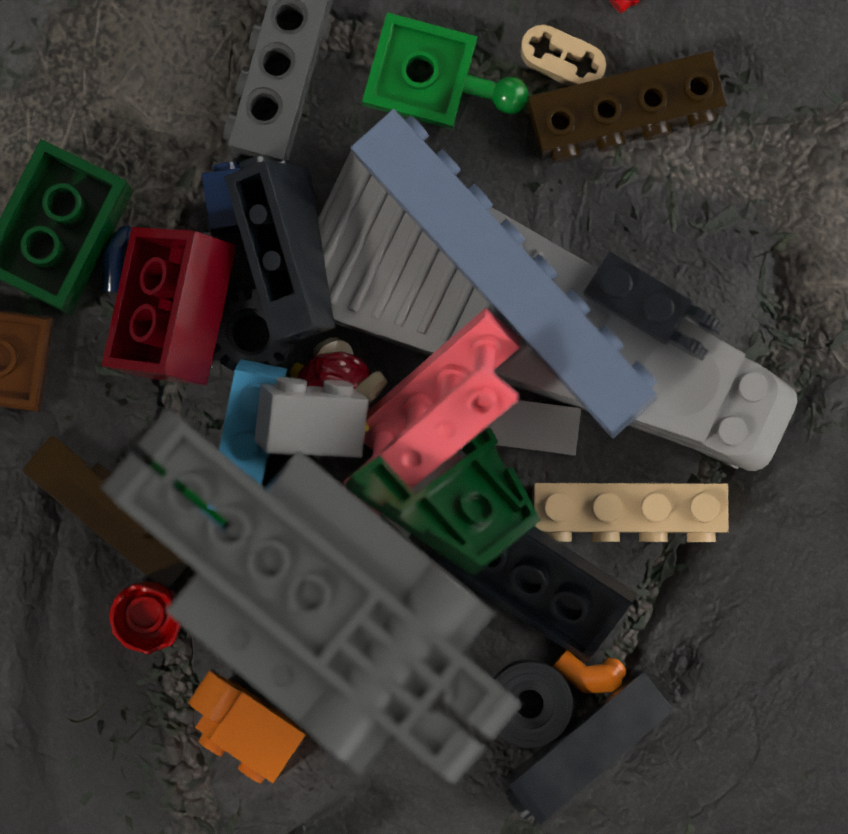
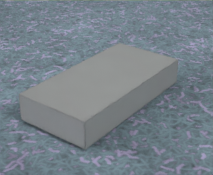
M517 400L485 428L491 427L498 440L496 446L575 456L581 408Z

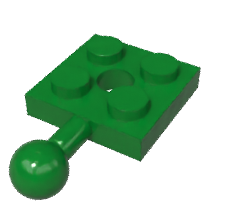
M387 12L362 105L388 113L395 109L400 116L408 117L411 115L418 121L453 130L463 93L492 100L496 109L504 114H516L527 105L529 92L525 83L516 77H505L496 83L468 74L477 44V36ZM415 60H425L431 64L434 72L428 81L417 83L407 76L406 70L408 65Z

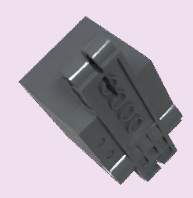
M167 408L137 444L152 456L154 460L165 467L168 473L163 477L144 460L130 452L101 486L115 500L114 502L197 570L195 575L166 608V612L290 715L320 744L347 763L357 773L364 774L390 741L396 737L435 771H438L452 783L457 784L485 750V746L434 704L435 698L439 696L447 705L451 706L471 725L475 726L491 740L494 739L522 704L463 654L494 617L495 613L299 450L265 489ZM183 482L201 497L203 501L232 523V526L226 530L177 489V486Z

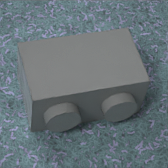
M289 377L277 378L276 384H260L254 441L266 453L296 454L299 450L305 455L362 457L369 399L353 389L354 384L340 380L324 381V387L306 386L307 382L302 379Z

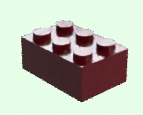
M132 227L101 366L143 378L207 386L237 246L197 231Z

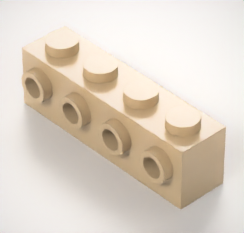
M534 483L532 485V504L541 519L535 527L558 542H572V533H591V542H620V533H639V542H668V533H687V542H716V533L728 532V484Z

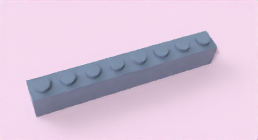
M395 109L390 111L350 147L357 160L613 439L657 400L656 392L652 389L657 383L655 378L639 361H636L631 366L618 352L624 347L621 341L607 326L603 325L598 330L589 321L586 315L591 310L572 289L565 294L553 282L558 276L556 271L540 254L536 255L533 259L520 246L525 241V238L508 219L499 223L488 210L493 204L475 184L467 188L456 177L461 170L454 160L443 149L437 154L432 151L424 142L429 135L419 122L411 115L404 120Z

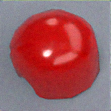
M137 582L124 588L115 596L110 608L109 619L112 634L125 648L143 652L147 655L168 646L171 647L176 642L182 626L166 612V608L176 596L170 588L158 582Z

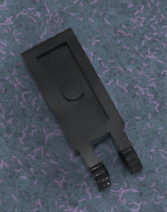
M610 251L583 292L587 298L663 344L668 345L670 343L701 361L708 353L707 349L698 340L677 331L684 318L686 317L698 324L703 330L717 335L720 334L725 326L724 323L713 315L693 305V301Z

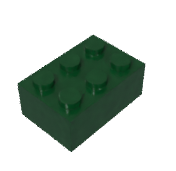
M40 139L0 217V281L71 316L134 192L132 187L126 180Z

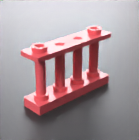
M487 308L483 309L367 411L366 423L369 426V431L364 433L363 443L373 450V455L359 469L380 455L410 489L415 487L518 400V394L494 374V370L520 348L521 337ZM357 498L378 516L381 515L380 512H378L377 510H375L374 508H372L371 506Z

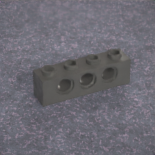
M261 0V5L267 6L263 23L255 22L251 32L249 50H253L254 54L250 68L243 66L238 78L236 94L242 95L237 113L230 111L224 129L223 138L229 140L228 146L233 155L248 159L257 156H267L269 161L289 160L333 0ZM288 13H296L303 18L300 27L293 31H286L278 26L279 20ZM276 57H283L291 62L288 71L280 76H273L265 71L268 62ZM269 101L278 106L276 115L268 121H260L253 117L255 107L261 102Z

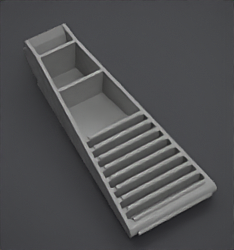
M351 150L318 217L334 323L429 357L485 308L490 310L513 330L366 170ZM492 207L488 210L499 223L508 219L525 238V241L520 246L532 259L540 254L558 274L553 282L565 294L572 289L579 295L591 310L586 317L598 330L605 325L616 335L624 346L618 352L631 366L636 361H639L657 381L652 387L656 392L657 400L628 425L629 427L690 447L737 470L742 468L748 471H757L764 468L770 462L796 408L797 394L793 387L760 364L745 358L746 354L686 319L682 321L677 331L703 344L708 351L702 361L698 360L670 343L668 345L663 344L584 295V290L598 268ZM522 339L520 348L494 370V374L506 384L587 411Z

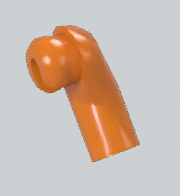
M565 650L552 665L566 680L584 694L613 692L621 686L622 679L626 675L624 664L616 658H607L602 664L586 666L568 650Z

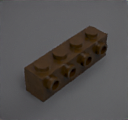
M713 51L529 96L527 110L540 160L552 158L553 163H563L580 157V150L597 146L599 152H606L625 146V139L643 135L644 140L649 141L671 134L672 127L689 124L690 129H699L717 122L716 116L722 114L727 103Z

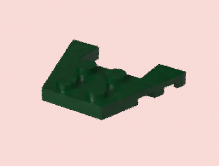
M491 427L481 430L460 448L467 457L417 493H414L380 455L353 473L343 485L348 492L473 576L531 531L541 520L512 467L506 469L494 447L498 444V440Z

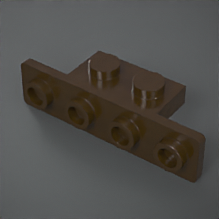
M49 437L23 468V472L154 582L171 588L190 565L114 502L115 500L101 488L112 474L111 471L99 462L93 467L90 466L57 437Z

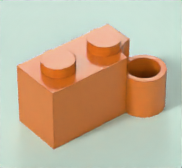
M213 670L207 672L188 701L191 707L203 715L195 727L203 733L198 742L220 757L226 751L241 761L238 769L259 784H262L264 779L271 783L275 782L308 733L302 726L231 678L226 679Z

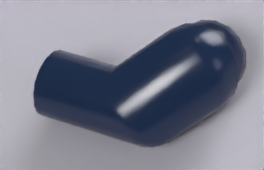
M130 225L120 227L103 250L102 290L118 292L131 233Z

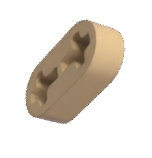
M547 25L534 26L523 36L520 50L521 57L524 63L532 70L567 86L603 78L606 61L601 50L595 46ZM542 38H547L550 40L549 49L561 56L558 58L552 54L545 53L541 59L534 56L535 48L529 44L531 42L539 43ZM566 57L580 63L584 57L592 59L591 68L597 71L596 74L588 72L584 78L578 77L576 75L577 67L565 61Z

